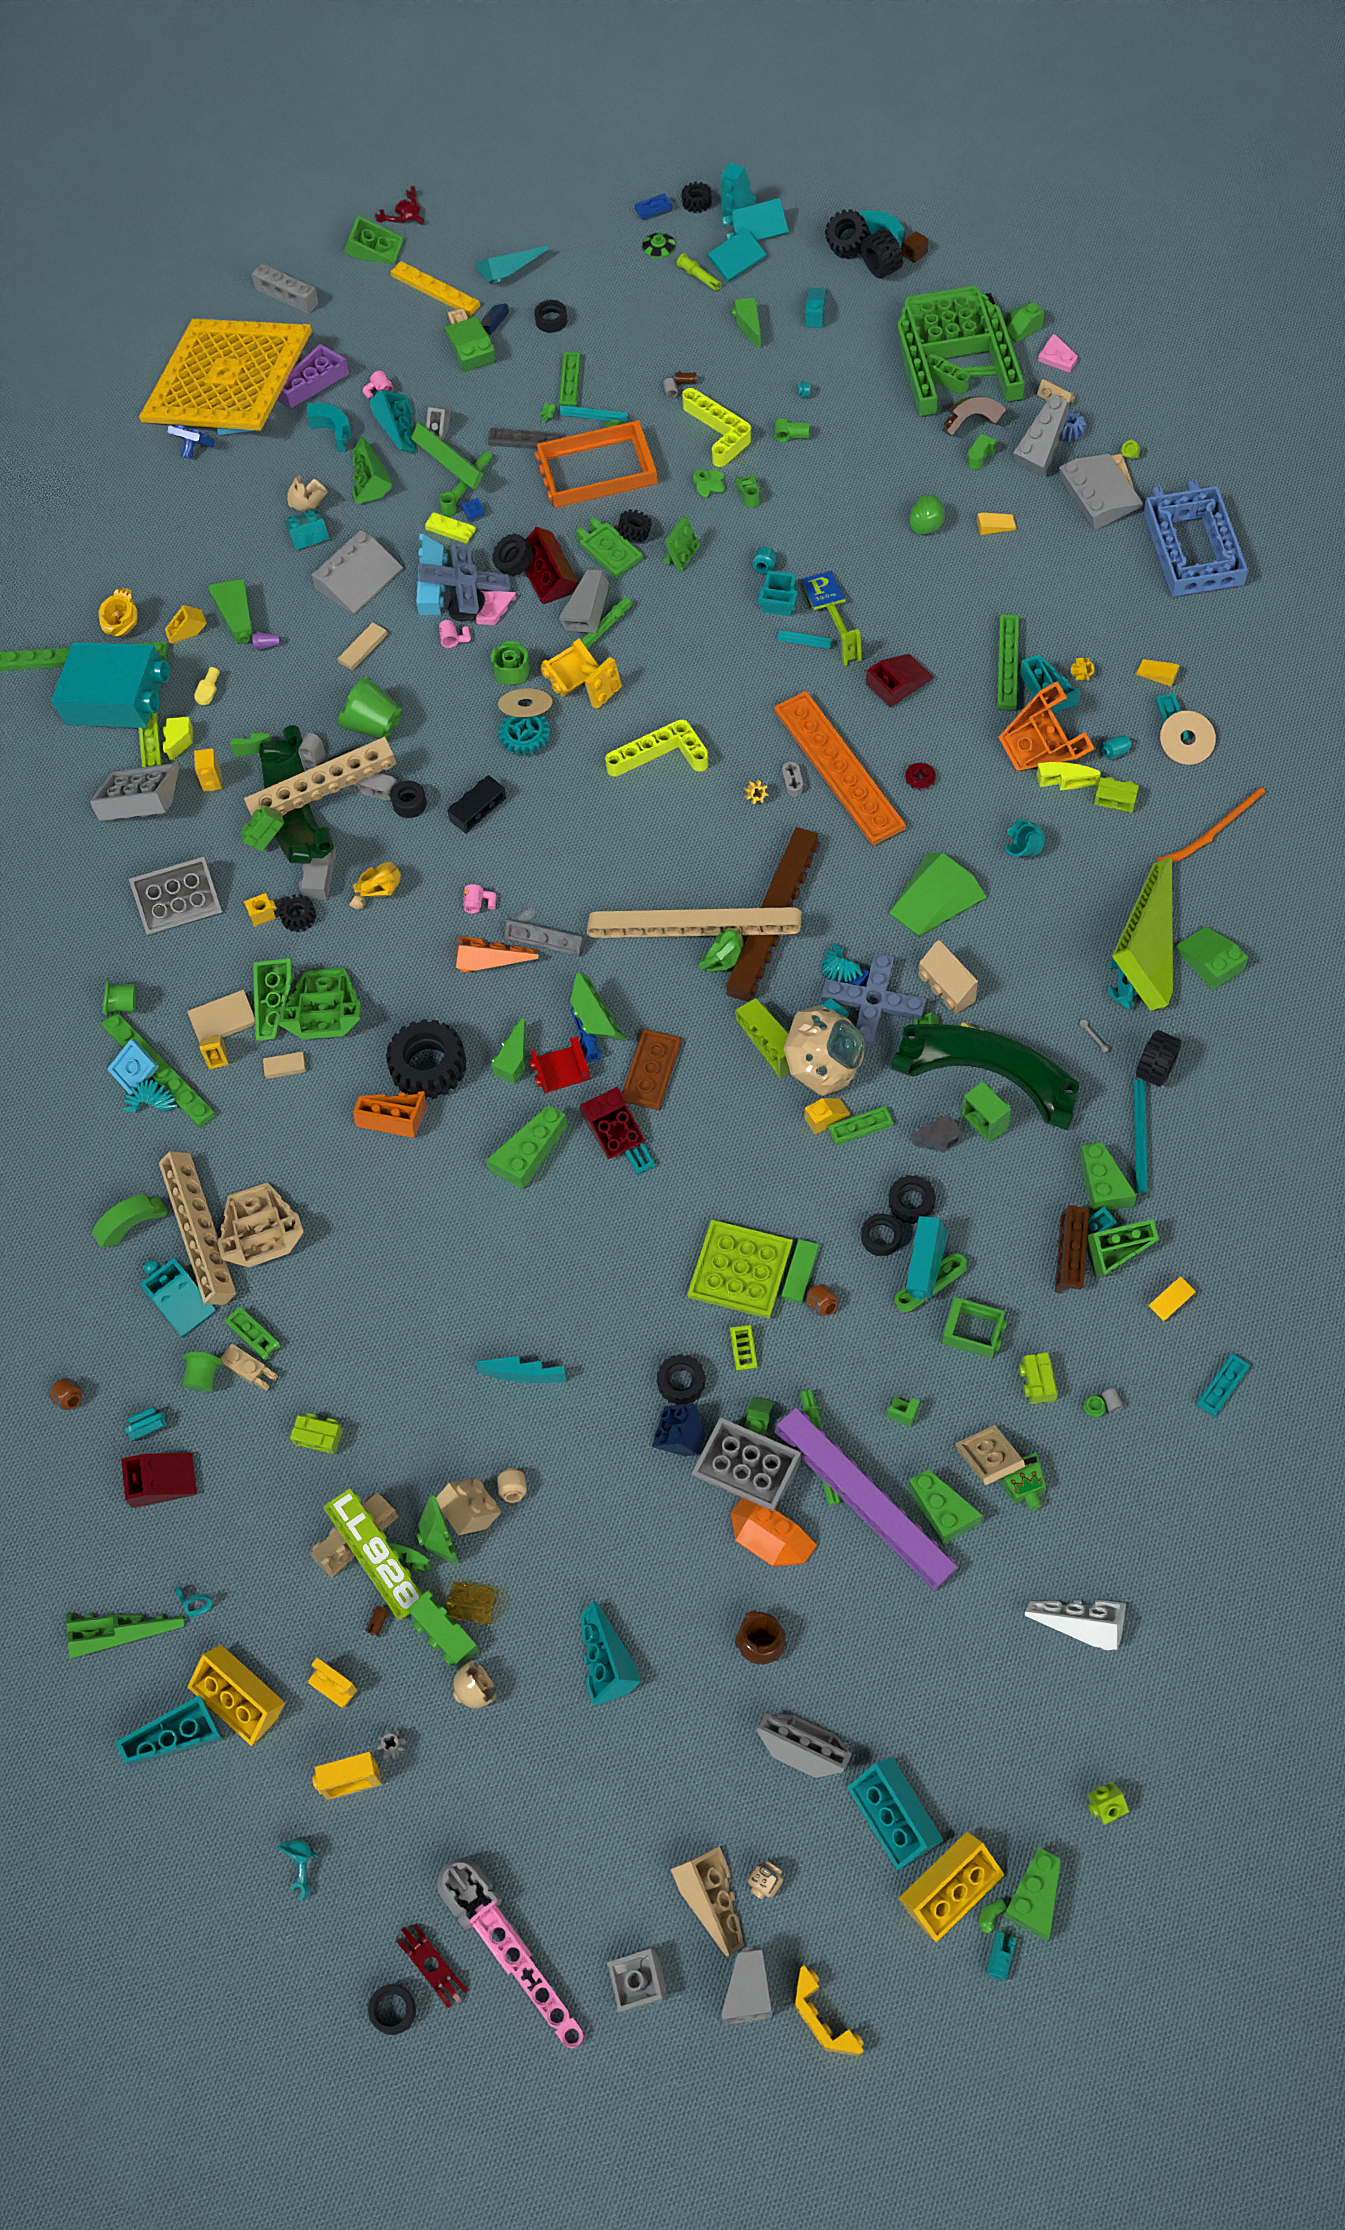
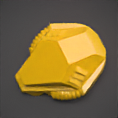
M116 589L114 596L108 597L101 604L100 610H98L100 626L108 635L124 637L138 624L136 623L138 620L137 607L134 605L132 591L129 589Z
M391 861L382 863L375 869L373 867L368 868L361 874L357 883L353 884L354 892H359L361 894L360 897L391 896L400 881L401 873L399 868Z

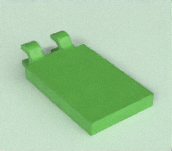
M596 517L589 520V523L592 524L589 526L590 530L593 531L591 534H588L582 527L575 531L578 534L576 539L580 542V546L615 579L643 559V554L630 542L623 539V536H620L619 532L608 522L601 524Z

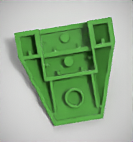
M345 968L305 970L295 986L296 990L293 994L289 995V1001L286 1006H282L280 1009L279 1026L301 1039L344 1036L360 1020L361 1003L356 996Z

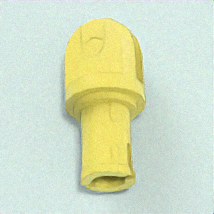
M209 667L205 679L200 680L194 698L200 705H207L212 701L217 690L215 683L220 674L217 668Z

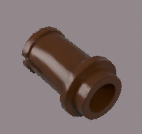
M675 372V383H679V385L681 383L696 384V372Z
M376 1606V1609L372 1610L373 1615L365 1631L379 1637L386 1618H389V1610Z

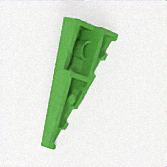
M73 1613L66 1614L69 1658L184 1627L183 1615L165 1619L164 1615H157L156 1619H144L143 1614H108V1616L94 1618L93 1614H86V1618L74 1617Z

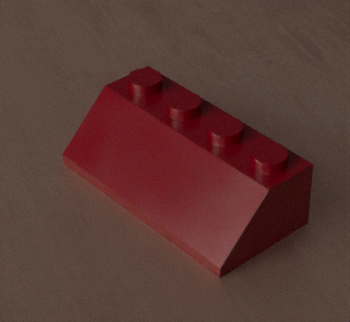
M535 527L526 538L533 547L534 554L530 562L531 564L526 568L525 572L541 603L547 604L568 596L579 582L553 533Z

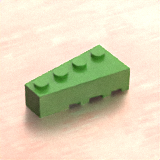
M549 1105L545 1107L486 1160L489 1172L524 1190L568 1126L566 1114Z

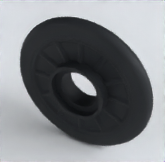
M476 589L479 613L485 604V596L483 592ZM457 595L449 604V615L456 621H467L477 615L459 612Z

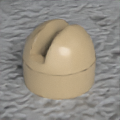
M357 892L350 901L349 906L360 910L365 905V898L360 897V894Z

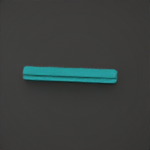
M561 405L560 407L561 416L604 421L620 420L622 423H626L628 420V413L622 411Z

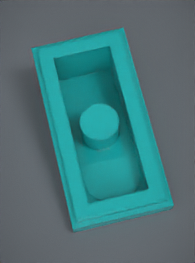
M1103 1207L1088 1218L1087 1235L1117 1228L1119 1225L1108 1210Z

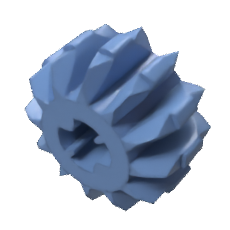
M1071 411L1068 414L1060 434L1062 440L1068 439L1070 441L1073 439L1077 441L1078 437H1082L1086 429L1084 417L1080 416L1079 412L1074 414Z

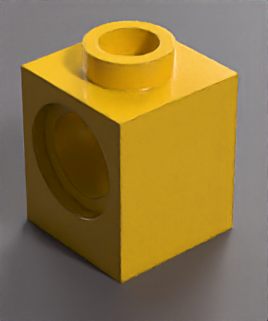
M266 893L244 901L254 927L276 918L274 910H277L273 899L269 900Z

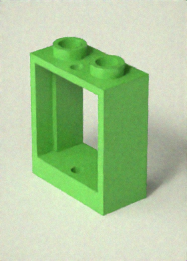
M955 1297L943 1334L942 1344L993 1358L994 1351L999 1352L1002 1339H999L1000 1332H1005L1008 1320L1004 1319L1005 1311ZM960 1313L996 1323L990 1346L954 1336Z

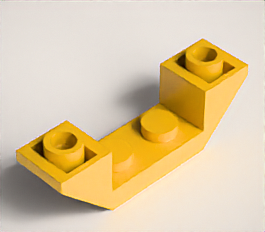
M805 1965L800 1968L795 2008L824 2050L861 2056L864 2052L862 2049L864 2042L857 2032L852 2034L848 2029L832 2041L833 2033L826 2023L821 2025L816 2018L819 2013L811 2001L805 2002L808 1997L819 1990L817 1983L820 1979L812 1968L808 1970Z

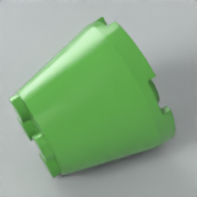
M366 676L365 679L361 678L348 695V701L344 707L345 711H340L338 717V726L345 730L377 739L385 737L388 741L392 734L391 729L393 727L397 728L401 722L400 716L403 709L372 679Z

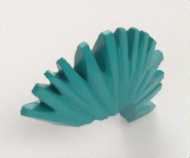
M833 943L832 946L835 950L827 949V953L824 956L828 959L821 961L824 964L821 969L825 977L833 981L838 979V982L845 979V982H848V980L852 981V978L856 980L857 974L863 976L859 964L841 958L844 951L841 946Z
M146 1079L145 1083L143 1080L141 1084L139 1082L136 1083L137 1089L134 1087L130 1088L134 1095L126 1094L125 1097L129 1099H124V1102L132 1106L123 1107L122 1110L136 1113L141 1107L142 1102H145L165 1112L176 1108L177 1104H170L176 1099H170L173 1096V1093L168 1095L170 1090L163 1093L164 1084L157 1091L159 1082L151 1080L149 1083L148 1079Z

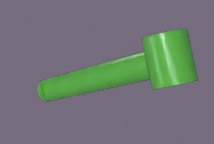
M484 451V453L479 455V459L474 463V466L482 472L489 462L491 463L493 456L490 452ZM462 480L451 492H443L439 496L441 513L444 516H452L457 512L456 502L469 488Z

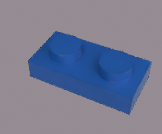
M665 193L634 204L641 220L672 209V204Z

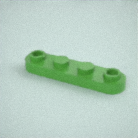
M951 1254L941 1261L933 1295L967 1270L966 1258L962 1254ZM906 1287L900 1290L894 1298L897 1309L902 1312L912 1311L928 1299L918 1300L913 1298L908 1293Z

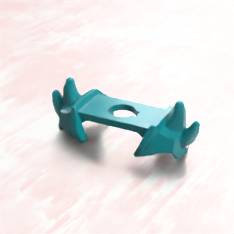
M1112 959L1108 969L1118 968V992L1110 986L1108 996L1114 998V1001L1120 1003L1126 1010H1130V1007L1135 1006L1132 998L1138 993L1130 981L1129 984L1124 983L1125 974L1116 961Z

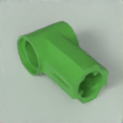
M779 418L775 421L774 438L778 442H786L790 438H809V423L790 422L786 418Z

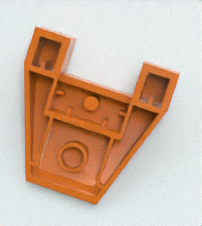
M1059 681L1039 691L998 737L1017 771L1038 767V763L1064 762L1079 759L1096 749L1087 732L1069 741L1052 711V707L1068 699Z

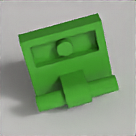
M682 517L664 542L668 549V554L663 561L669 565L673 560L676 569L683 570L699 548V541L688 518Z

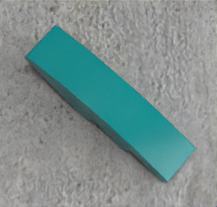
M519 1356L476 1362L479 1374L500 1380L520 1383L567 1382L564 1366L543 1369L542 1361L521 1363Z

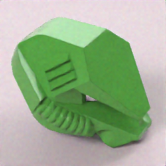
M727 928L725 932L720 931L709 952L700 959L698 963L700 969L707 968L708 972L721 971L735 966L743 948L742 935L732 928Z

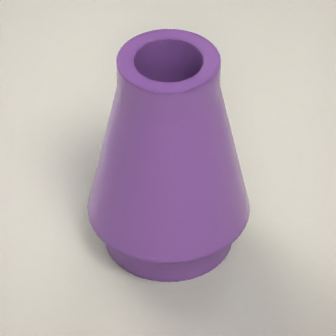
M263 632L252 634L253 649L258 648V650L279 645L278 634Z

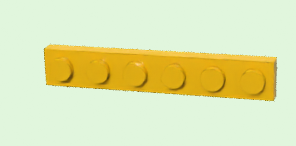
M402 261L391 270L392 277L456 310L464 308L468 316H471L480 307L479 300Z

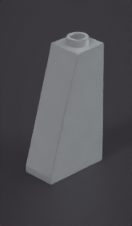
M587 570L559 617L566 631L597 632L609 587V582L602 570Z

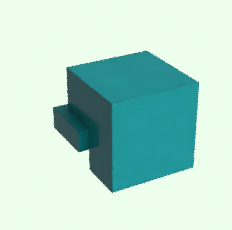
M767 571L765 587L761 586L758 598V605L762 606V613L792 616L798 597L797 574Z

